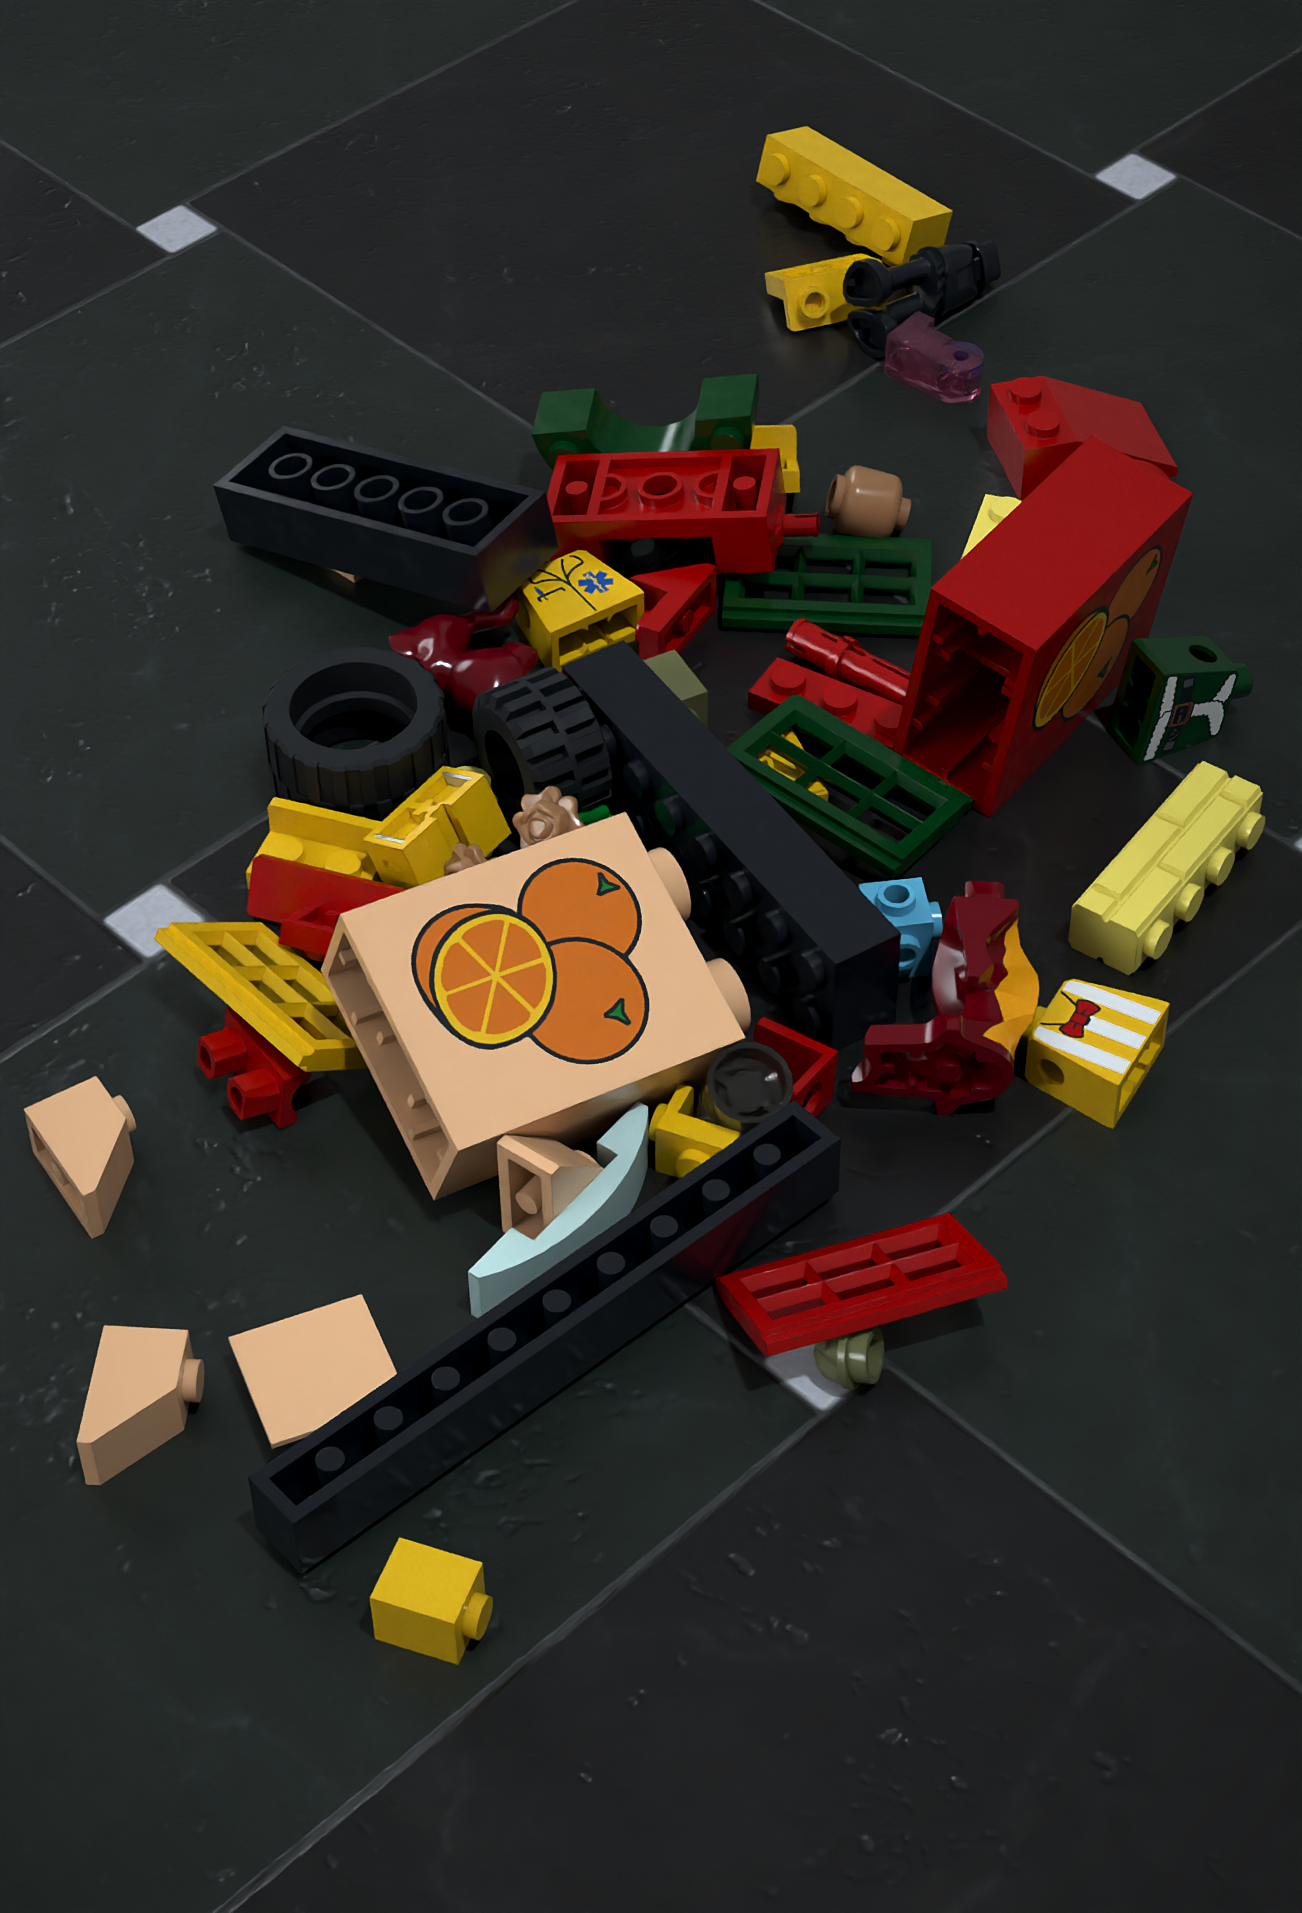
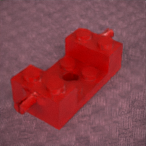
M779 448L558 455L547 493L559 550L548 559L549 561H553L576 550H583L608 566L614 539L624 541L648 538L690 540L697 537H712L717 574L740 573L752 575L774 572L778 547L786 537H819L820 532L818 513L785 514L786 496Z

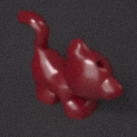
M515 592L492 613L473 610L458 617L440 614L424 620L414 628L388 636L392 651L401 653L402 656L408 659L412 658L418 661L425 670L432 672L438 680L439 688L443 690L445 699L451 698L461 716L472 719L473 707H475L474 700L478 695L529 674V671L538 661L537 649L519 642L510 641L502 647L468 651L472 635L505 628L518 614L520 606Z

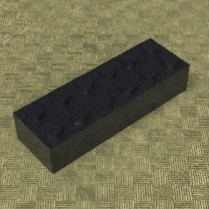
M284 425L213 485L230 541L487 613H492L559 550L545 491Z

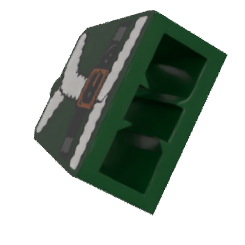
M1203 635L1133 639L1106 730L1137 765L1151 762L1210 740L1221 731L1230 701L1247 697L1251 693L1253 687L1251 672L1244 663H1233L1210 638Z

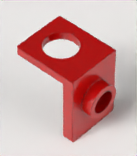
M762 1017L755 1024L750 1071L789 1090L787 1105L795 1100L799 1105L803 1106L805 1098L809 1101L804 1109L816 1118L832 1101L838 1051L766 1017Z

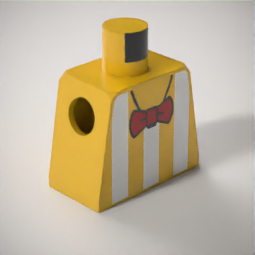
M1077 979L1064 981L1047 1008L1037 1004L1033 1023L1020 1037V1040L1028 1042L1025 1078L1033 1086L1100 1124L1114 1129L1164 1047L1170 1003Z

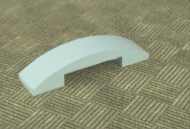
M637 1101L597 1141V1163L604 1169L534 1240L511 1227L468 1271L471 1315L479 1318L630 1214L643 1186L648 1167V1106Z

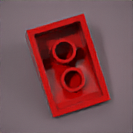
M1045 376L1020 377L1013 381L990 384L986 437L1018 499L1021 501L1034 491L1091 435L1134 460H1142L1155 465L1168 478L1177 476L1178 467L1140 402Z

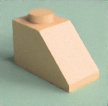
M97 1076L24 1108L33 1153L92 1239L104 1234L134 1164L129 1134L137 1130L133 1114L121 1095L112 1098Z
M505 1134L496 1143L502 1231L506 1233L512 1227L534 1240L604 1168L598 1165L587 1153L580 1150H572L551 1137Z
M104 1325L77 1438V1447L87 1485H102L184 1431L190 1402L201 1401L205 1375L203 1360L193 1359L188 1330Z

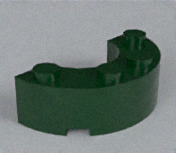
M758 373L703 378L696 410L680 422L661 427L638 425L620 418L604 405L596 388L542 392L532 437L541 456L553 471L557 456L566 454L750 449L759 402L760 385Z

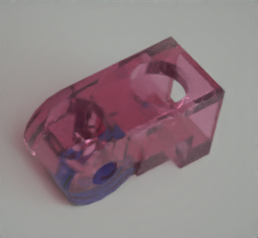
M920 311L915 312L887 335L884 363L885 375L950 404H967L979 397L984 354L979 347L968 342L952 340L953 338L935 330V318Z

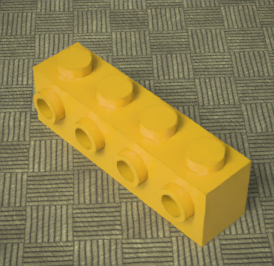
M808 126L766 136L756 182L773 191L774 196L778 200L797 205L807 211L813 221L832 226L845 234L846 240L850 243L867 247L882 256V261L891 267L909 262L912 255L917 254L921 248L926 246H944L953 213L951 209Z

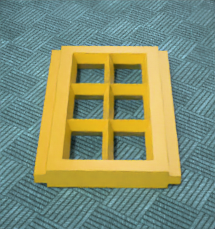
M170 922L168 928H158L154 937L157 943L304 1072L368 1068L322 973L290 946L279 944V937L262 922Z

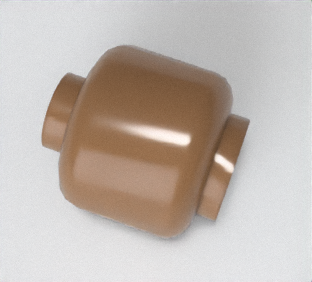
M854 465L846 471L844 476L840 474L835 475L826 501L825 517L832 519L833 529L839 535L886 538L891 536L893 530L901 532L904 530L910 513L911 499L902 497V481L897 476L868 467Z

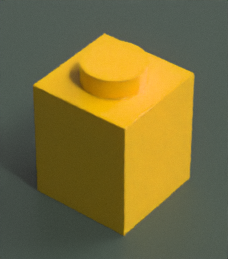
M399 1537L370 1596L374 1636L376 1640L459 1665L470 1639L480 1640L484 1635L492 1613L493 1598L485 1594L483 1563Z

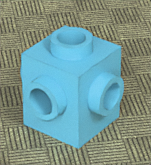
M922 877L859 884L861 892L901 933L898 979L930 975L933 940H940L943 926L938 902H928Z

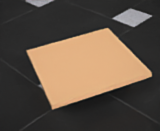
M362 1294L228 1337L229 1344L272 1449L307 1437L397 1374Z

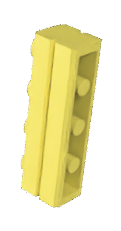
M1205 761L1197 764L1073 904L1068 937L1071 948L1094 959L1101 957L1104 964L1127 975L1134 973L1148 956L1158 959L1170 942L1173 926L1179 919L1185 922L1193 919L1200 908L1204 897V890L1210 883L1218 886L1221 885L1232 869L1236 852L1241 847L1250 850L1260 838L1265 825V816L1260 814L1263 796L1260 786L1236 775L1230 778L1227 771Z

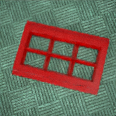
M950 1213L734 1272L715 1279L716 1288L721 1295L723 1304L765 1357L1008 1289L1007 1275L1001 1270V1264Z

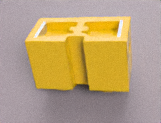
M442 766L362 839V842L383 883L411 889L444 876V863L452 857L454 845L458 843H463L467 847L473 844L478 845L485 859L488 860L493 850L511 834V831L485 774Z

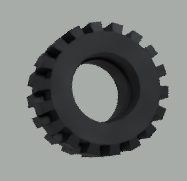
M544 667L487 690L476 697L474 700L475 707H473L472 720L477 754L482 769L491 778L493 793L512 819L515 814L523 811L521 799L525 794H540L546 787L550 786L559 788L562 797H575L578 802V813L591 811L600 805H606L610 802L612 772L603 733L586 699L562 672L559 673L556 668Z

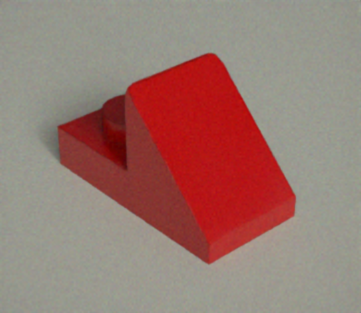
M696 564L635 575L629 578V581L644 591V613L640 617L635 630V640L639 643V657L642 660L674 649L679 654L716 611L717 566L712 564Z

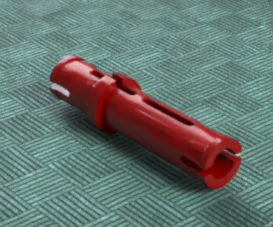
M802 617L793 623L785 639L788 641L784 646L787 652L802 659L804 658L825 670L826 676L841 682L845 680L869 693L903 705L910 672L861 648L858 640L845 635L841 638L833 635Z

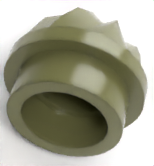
M871 1327L816 1343L813 1353L817 1367L824 1378L840 1384L844 1389L855 1390L861 1383L875 1384L880 1377L884 1361V1339L880 1328Z

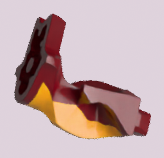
M969 881L965 883L964 896L953 897L944 921L932 968L931 989L937 1017L926 1024L870 1025L865 1034L864 1056L866 1059L861 1061L852 1073L851 1092L928 1098L935 1102L937 1115L950 1116L960 1105L989 1100L1002 1094L1013 1082L1014 1054L1017 1044L1024 1031L1033 1023L1037 1011L1039 981L1037 973L1020 946L1017 927L1020 906L1018 899H1004V884L1000 882Z

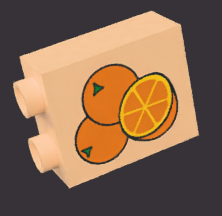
M626 812L339 915L320 971L433 1200L499 1175L496 1143L505 1134L551 1137L570 1147L607 1132L637 1101L648 1106L649 1115L654 1113L660 1103H669L680 1083L693 1087L694 1097L712 1090L746 1038L743 1032H746L750 1026L751 1011L745 988L738 974L724 959L716 958L705 962L684 922L690 916L691 898L681 867L673 855L664 848L659 847L647 852Z

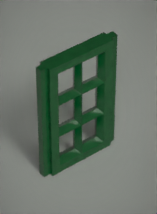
M819 534V537H786L778 547L776 562H794L793 572L774 571L752 575L726 573L722 627L789 630L793 623L802 617L827 632L920 636L931 591L932 539L872 538ZM806 563L853 565L852 575L805 573ZM865 565L911 567V577L865 575ZM746 588L789 589L792 590L791 600L745 598ZM804 590L851 592V603L804 601ZM864 593L910 595L909 605L863 603Z
M799 694L788 697L726 748L794 820L891 879L895 876H900L964 818L965 813L971 809L974 800ZM790 727H793L830 751L819 760L781 737V735ZM767 748L805 772L793 781L761 762L755 756ZM840 757H843L882 782L874 789L869 790L834 769L831 765ZM815 778H818L857 803L845 813L805 787ZM894 788L931 810L932 813L925 820L921 821L882 797ZM870 810L908 833V835L896 844L860 822L857 818L865 811Z

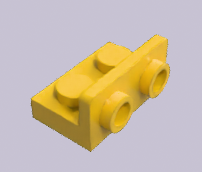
M859 253L765 273L767 293L784 301L787 328L794 332L847 321L850 312L865 307L852 305L845 300L843 280L846 271L853 262L871 258L881 263L882 260ZM885 300L884 302H881V303H879V304H877V305L886 303L887 300Z
M274 797L267 807L270 832L255 857L265 854L382 882L362 842V839L381 823L380 821ZM252 862L246 870L248 889L250 885Z

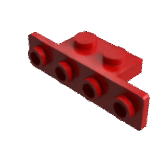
M260 854L252 862L246 910L250 916L281 923L279 944L300 949V955L304 958L324 962L341 913L408 889Z

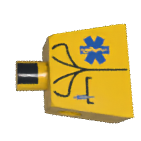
M576 550L553 561L547 560L515 590L520 610L516 615L518 625L531 646L537 649V655L545 668H556L559 673L562 672L563 665L622 640L627 644L635 641L636 626L644 613V591L583 550Z

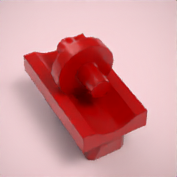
M231 1007L226 1008L224 1029L202 1036L198 1040V1067L209 1080L233 1072L237 1075L228 1078L227 1098L230 1107L241 1121L267 1113L279 1129L296 1124L298 1114L292 1108V1099L298 1087L311 1078L312 1072H304Z

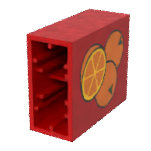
M1091 435L931 588L892 750L973 798L972 808L990 818L1119 685L1132 640L1148 638L1194 493L1171 481L1155 465L1142 460H1134Z

